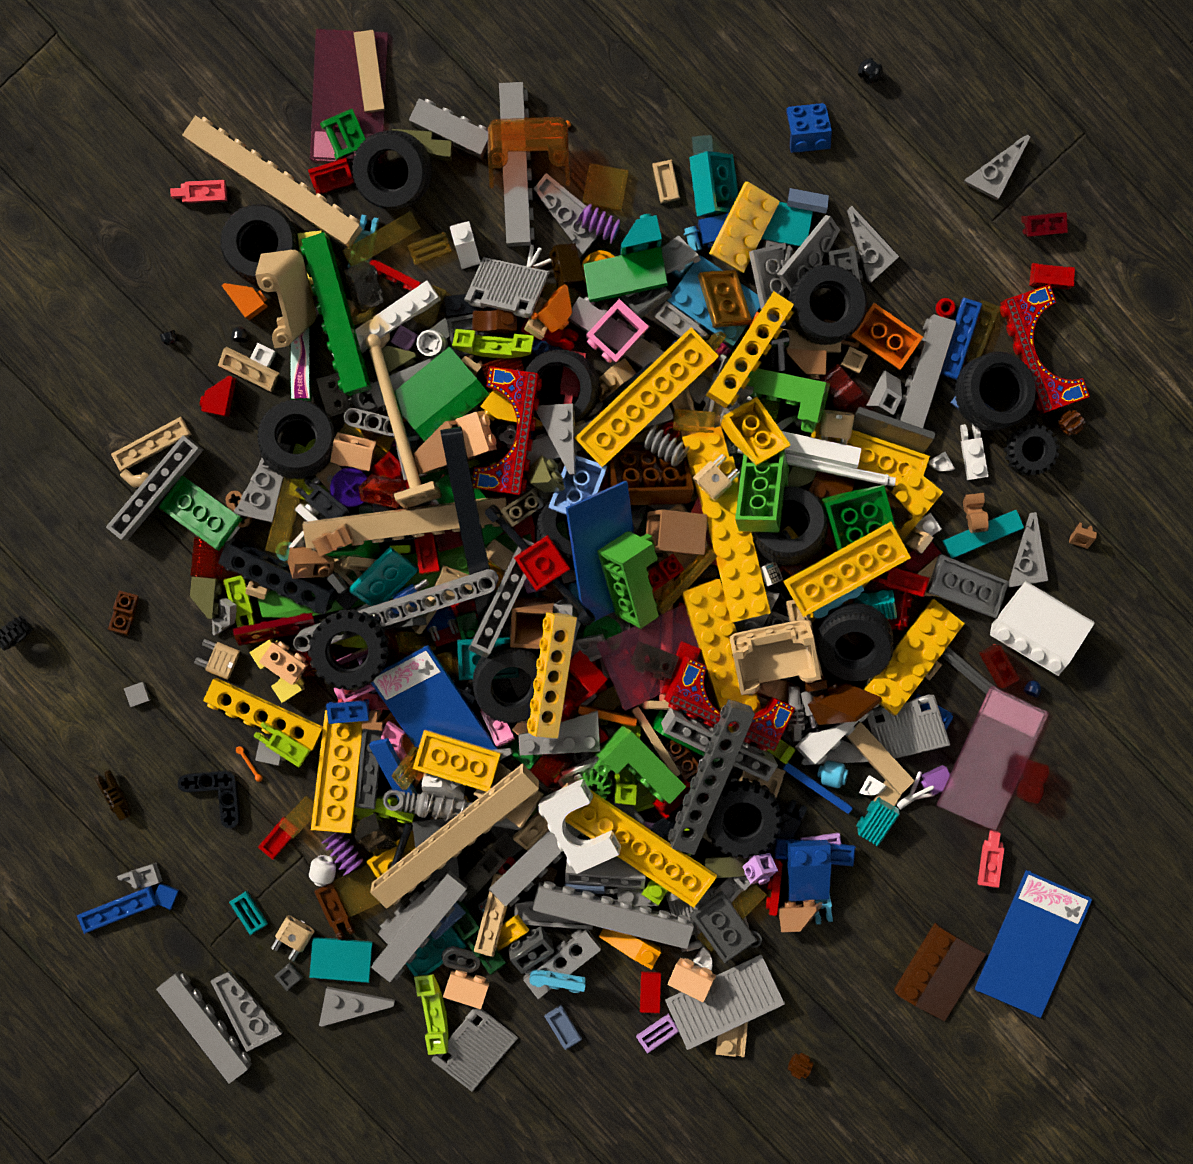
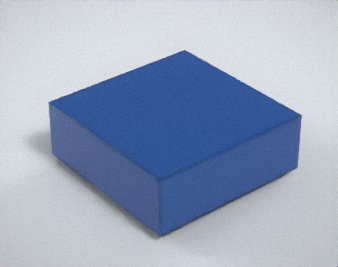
M160 883L154 896L157 904L167 909H172L179 890Z

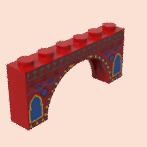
M1050 284L1011 297L1000 303V313L1003 318H1006L1008 324L1006 325L1007 333L1009 336H1012L1014 341L1013 350L1016 355H1019L1021 361L1025 362L1035 379L1036 399L1033 407L1039 412V415L1090 397L1083 378L1068 380L1055 376L1043 366L1036 354L1033 338L1036 322L1045 309L1056 303Z
M489 366L486 387L502 393L510 401L516 414L517 432L511 449L503 459L488 467H474L472 480L474 489L522 496V491L526 492L527 480L524 479L525 471L529 472L530 460L527 459L528 451H532L533 439H530L531 431H535L536 419H533L534 411H538L539 399H536L537 391H541L542 379H539L540 375L538 373Z
M684 656L664 700L669 703L668 707L679 711L680 708L686 710L687 716L696 720L699 716L705 719L703 723L714 728V725L719 722L721 717L720 712L711 704L705 692L704 675L707 666ZM771 697L763 709L754 713V718L744 742L750 744V741L757 743V748L765 752L768 749L775 752L795 707ZM731 722L728 726H733L736 722Z

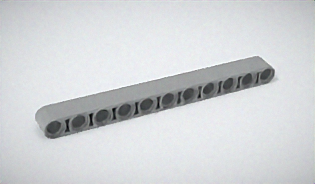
M491 569L484 570L365 608L358 612H366L372 619L374 618L373 614H377L381 618L377 619L379 621L378 625L385 627L491 593L497 585L498 574ZM483 579H490L492 584L485 583ZM465 585H471L474 590H468ZM446 591H452L455 596L448 595ZM428 597L435 598L436 602H431ZM410 602L415 603L418 608L412 607ZM391 608L397 609L399 614L392 612ZM319 624L300 630L293 641L295 649L300 652H306L310 649V638ZM343 631L338 633L332 639L331 643L344 640L359 634L351 631ZM301 637L307 639L308 642H304Z

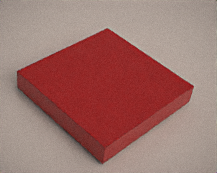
M549 535L514 557L536 591L571 569Z

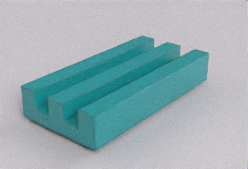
M248 891L243 892L229 902L250 935L268 924ZM243 898L246 899L261 924L258 923ZM237 901H239V903L245 910L246 914L254 924L255 928L251 927L250 923L248 922V920L242 913L241 909L237 905Z

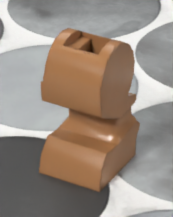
M984 493L969 494L963 500L970 533L988 531V514L982 510L985 503Z
M345 523L334 532H326L312 540V543L318 555L322 556L337 550L340 546L345 547L353 543L354 537L347 523Z

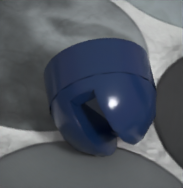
M1030 681L1025 685L1023 691L1030 696L1039 697L1041 686L1037 681Z

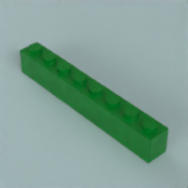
M323 232L301 239L303 244L301 252L308 262L306 270L314 283L311 285V288L319 302L316 304L317 310L324 320L322 328L329 338L327 346L330 353H333L335 361H332L333 367L340 377V380H338L340 391L351 396L371 390L330 237Z

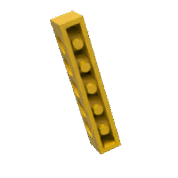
M773 291L707 392V397L725 409L729 404L732 406L735 404L740 396L737 394L740 387L744 389L750 381V378L747 376L751 370L755 372L761 364V361L758 359L762 354L766 356L772 347L769 342L773 337L777 339L783 330L780 327L782 322H788L794 313L791 311L793 303ZM774 314L778 321L772 322L768 315ZM758 331H764L767 334V338H760ZM747 348H754L756 355H750L747 352ZM736 364L744 365L745 372L738 371ZM725 381H732L735 385V388H727L725 385Z
M546 612V617L543 620V637L539 643L541 649L540 657L536 663L537 676L533 682L534 695L530 702L531 715L527 721L528 733L535 737L558 738L577 620V617L569 614ZM557 631H559V635L555 639L554 635ZM556 651L555 657L551 659L552 653ZM552 671L553 675L548 679V675ZM549 691V697L545 699V695ZM546 711V717L542 719V714Z
M219 678L212 680L203 700L208 703V707L214 710L220 708L226 711L225 714L235 719L237 717L244 719L243 723L252 727L255 725L261 727L260 725L263 721L260 719L259 713L260 711H265L268 714V719L264 722L270 724L275 729L278 728L311 749V751L316 748L323 732V726ZM225 694L231 696L232 701L230 705L225 704L223 701ZM243 702L250 706L248 713L243 712L241 709ZM279 719H283L286 722L285 729H280L277 726ZM297 727L304 730L302 738L297 737L295 734ZM262 728V732L272 735V733Z

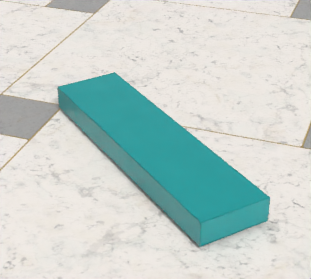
M1013 510L988 521V531L970 533L968 529L942 541L949 558L952 559L1024 528L1017 510Z

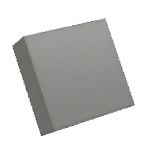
M145 682L124 688L130 707L151 700Z

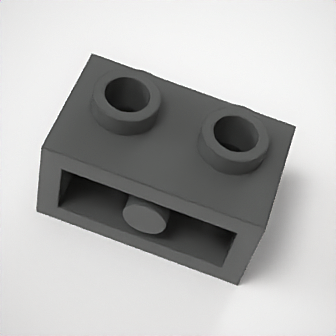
M541 926L531 930L525 937L514 941L508 947L510 960L521 974L554 953L552 939Z

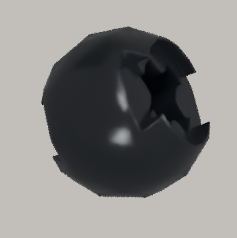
M874 58L865 59L858 68L859 77L867 80L868 84L876 83L883 74V66L873 61Z

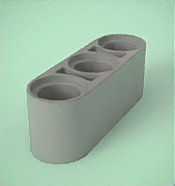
M356 408L348 409L344 414L345 422L353 428L395 438L394 433H390L388 430L391 423L387 416ZM352 413L359 414L358 422H350L349 417ZM377 418L379 420L376 428L369 427L370 419Z

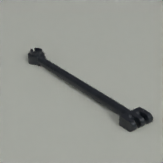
M491 505L485 510V515L493 523L496 521L522 551L529 547L502 517L503 514L496 505ZM558 578L551 582L579 614L577 619L583 626L590 625L596 620L594 614L583 606Z

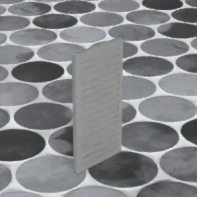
M762 955L716 975L704 1002L683 992L665 999L687 1050L785 1004Z

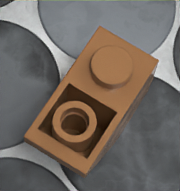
M306 546L290 547L288 565L292 579L327 577L333 574L335 563L333 558L327 555L319 556L317 551H311V548L306 549Z
M805 900L803 903H796V901L784 902V905L778 908L781 932L802 931L822 908V902L815 903V900Z

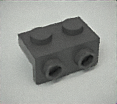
M855 246L828 252L830 266L843 267L845 270L847 269L849 272H852L860 280L859 282H863V274L861 270H858L857 264L860 262L858 250L855 251Z

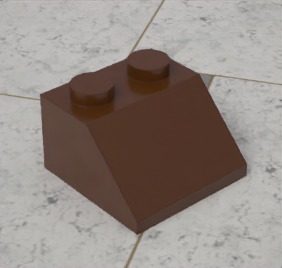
M816 471L807 491L817 496L818 500L823 504L822 499L852 491L856 479Z

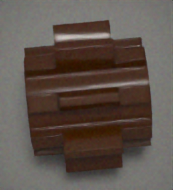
M1069 410L1060 416L1059 427L1068 436L1078 434L1084 429L1082 427L1085 425L1084 418L1076 410L1072 412Z
M795 1053L787 1069L791 1071L790 1073L793 1077L799 1080L801 1077L806 1079L812 1070L813 1062L810 1061L809 1056L800 1053V1055Z

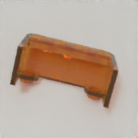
M561 117L494 119L489 123L488 168L490 188H494V168L504 167L508 162V152L548 151L549 160L553 165L565 166L566 186H570L568 124L565 119Z

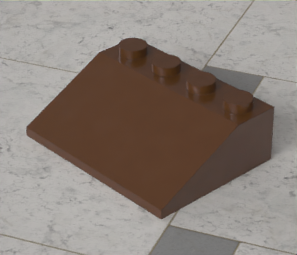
M676 441V445L680 444L683 441ZM629 442L607 463L608 488L627 481L630 505L690 503L694 487L687 455L681 463L674 467L671 465V461L666 462L664 460L665 457L659 458L658 453L653 454L651 449L646 450L644 447L645 442Z
M934 923L894 988V991L899 997L945 1021L986 954Z

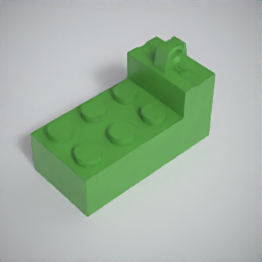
M759 368L755 372L751 370L747 376L750 378L747 386L754 387L753 393L749 396L761 398L763 394L767 395L766 399L780 402L782 398L786 399V404L800 406L797 418L802 419L801 430L813 433L817 423H821L830 383Z
M785 450L757 466L745 454L743 455L735 517L739 531H780L785 486L788 487L789 466Z
M627 531L597 552L616 616L641 629L659 617L657 603L652 593L653 588L650 585L649 574L646 567L657 561L658 558L651 535L645 534L640 537Z
M621 726L604 743L600 751L595 753L599 760L593 768L598 774L603 777L611 770L618 774L625 767L633 775L637 774L635 778L649 789L648 791L661 803L666 801L670 804L686 788L667 766L631 730L624 726Z

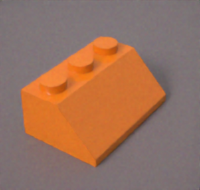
M876 303L869 307L863 322L851 334V337L899 370H901L923 338L919 333Z

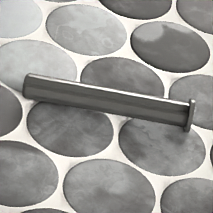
M947 647L941 656L985 694L989 696L991 691L994 690L1005 695L951 648Z

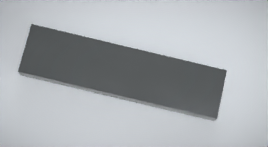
M363 729L355 807L376 809L380 766L369 744L372 741L381 740L383 730Z

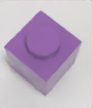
M943 765L921 775L923 781H921L923 789L934 786V789L929 791L932 795L954 786L947 767Z

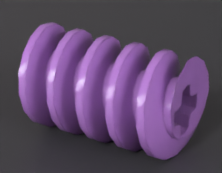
M589 204L583 209L576 225L582 221L583 229L589 225L590 233L596 229V236H600L603 233V240L610 237V243L612 244L620 229V219L613 223L612 215L606 219L605 211L599 215V208L597 207L594 211H591L592 204Z
M336 832L321 843H329L326 850L333 849L330 856L338 857L335 860V864L342 863L339 870L346 869L347 871L344 873L346 875L357 868L363 861V858L356 859L359 852H351L354 845L347 846L350 839H342L346 833Z

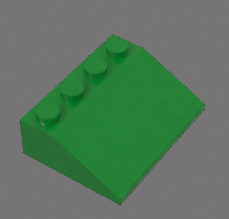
M450 347L446 348L394 391L400 414L423 442L444 422L454 421L457 418L463 417L489 396L487 390Z
M884 485L840 493L822 499L836 552L889 522H892L895 527Z

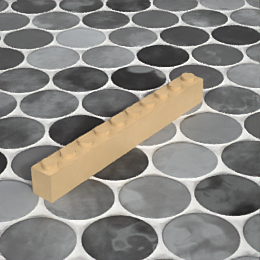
M195 115L182 134L187 141L347 248H351L363 230L359 225L360 221L352 215L347 217L343 214L344 210L335 204L333 206L326 203L327 199L321 194L317 193L314 195L310 192L311 188L302 182L300 184L293 181L295 178L286 171L281 173L277 170L278 166L268 160L266 163L261 159L262 156L253 149L251 152L245 149L246 145L240 140L235 139L233 141L229 138L230 134L222 128L217 130L212 127L213 123L205 117L200 119Z
M505 495L476 499L481 527L485 528L484 525L487 524L498 527L499 524L496 521L493 523L485 515V510L491 505H496L500 510L507 506ZM455 502L307 521L302 524L306 549L311 548V551H317L312 540L326 532H334L345 523H347L354 537L353 546L362 545L367 540H372V543L383 542L384 538L392 537V540L404 539V535L422 537L427 532L438 535L445 533L444 530L452 529L453 532H460Z
M522 763L373 881L370 893L386 909L392 904H397L402 896L406 893H411L417 884L428 880L435 870L443 868L450 858L457 857L464 847L472 845L478 836L489 832L492 825L503 821L513 809H518L525 799L533 797L538 792L539 780Z

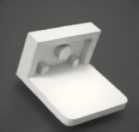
M299 504L295 509L307 521L321 520L318 515L319 512L309 504ZM303 531L290 544L289 548L306 546Z

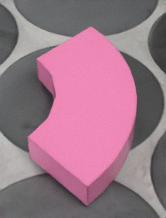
M388 721L383 729L381 739H389L405 768L411 760L403 748L405 731Z

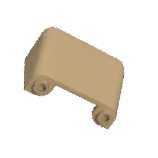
M296 250L261 254L255 274L259 288L265 292L277 291L283 316L277 317L278 328L272 334L274 348L290 345L316 320V309L302 254Z
M797 620L738 632L730 637L741 695L755 694L760 688L759 683L798 675L806 683H812L821 679L814 637L810 624L806 620Z

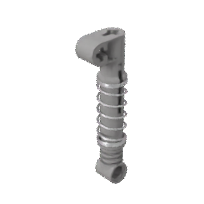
M389 790L383 797V803L388 810L402 812V809H404V812L409 810V813L414 811V814L425 818L429 812H432L431 816L434 820L444 818L445 822L448 819L452 820L472 804V802H467V799H464V801L456 800V797L448 799L445 795L442 798L435 797L434 793L430 798L429 792H422L415 796V793L410 795V792L405 794L404 791ZM390 795H397L399 797L397 805L392 806L388 803L387 800ZM505 818L501 822H496L494 825H492L495 827L521 830L520 827L515 825L507 818Z

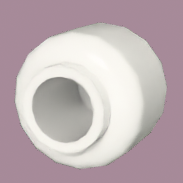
M320 855L312 860L309 878L315 885L325 886L334 881L336 864L333 859L327 855Z

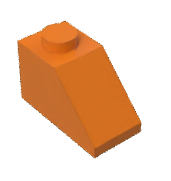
M227 283L221 285L248 320H251L268 307L265 303L267 298L261 290L257 292L253 287Z
M566 284L555 290L537 313L538 319L552 333L557 329L563 330L569 324L568 318L572 314L569 291Z

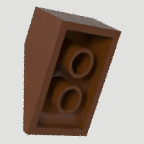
M833 682L827 685L824 692L816 694L813 697L814 700L807 705L817 724L823 725L857 722L883 700L880 696L848 683L837 684V682Z

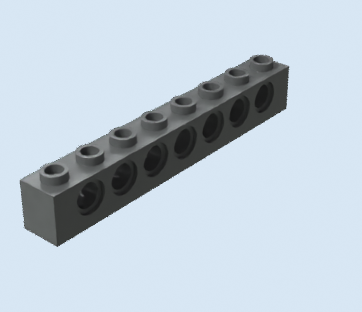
M728 699L726 706L722 707L720 712L721 718L713 728V737L711 741L707 742L704 758L700 759L698 763L696 777L692 778L690 791L684 796L682 810L676 815L674 829L672 828L669 832L668 840H670L672 849L695 855L755 714L751 706ZM731 722H736L735 725L728 726ZM728 740L727 743L720 744L722 741ZM716 758H721L719 761H713ZM713 775L712 778L706 779V777Z

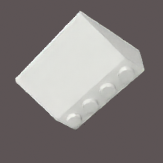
M1025 581L998 615L997 619L993 621L990 636L1059 676L1074 657L1093 627L1094 622Z

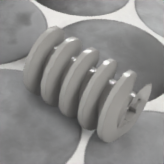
M654 425L645 439V449H651V453H658L659 458L665 457L664 460L666 462L671 461L672 466H677L687 455L689 446L682 449L684 442L676 445L677 438L669 441L670 434L668 433L663 437L664 430L661 429L656 433L657 426Z

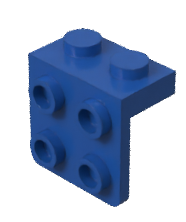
M825 104L801 105L787 108L786 113L791 132V153L830 149L832 130Z

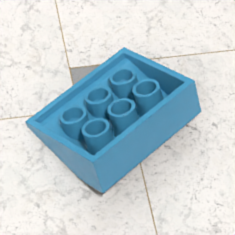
M700 255L701 261L692 265L667 302L700 325L705 332L732 349L747 325L713 328L698 274L700 272L723 270ZM741 284L752 319L760 308L759 298L756 293Z

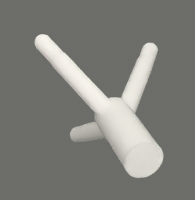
M530 245L527 267L537 269L551 263V259H547L534 265L542 249L538 248L533 256L534 245Z
M921 771L918 772L910 793L896 803L900 810L914 800L935 796L927 793L933 790L934 786L914 794L922 775Z

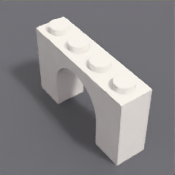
M584 779L541 798L538 804L540 815L547 820L550 833L554 834L557 838L559 849L562 852L564 851L569 867L574 869L576 874L618 856L621 850V845L612 830L596 838L583 840L573 836L567 829L565 817L570 812L589 804L592 800L593 795Z

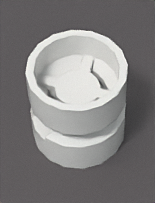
M433 330L423 331L417 338V348L425 356L435 357L448 347L446 337Z

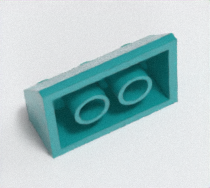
M706 151L689 157L697 217L710 218L728 214L738 197L733 154Z
M644 214L635 221L621 243L620 256L661 246L662 237L657 215Z

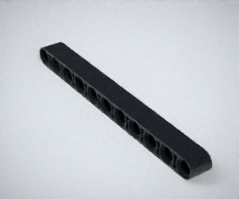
M459 426L443 429L440 432L469 575L488 570L490 567L462 428ZM483 579L485 583L492 584L490 579ZM494 590L491 593L474 598L479 624H481L495 595Z

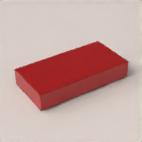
M284 816L258 848L273 860L299 828Z
M641 971L640 1013H660L661 972Z

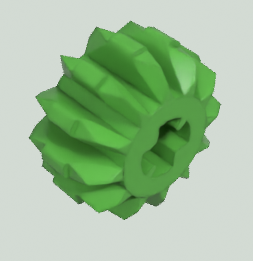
M591 769L590 773L585 771L583 777L579 779H584L589 789L605 800L607 799V794H611L612 789L610 786H612V781L607 780L608 774L602 777L594 769Z

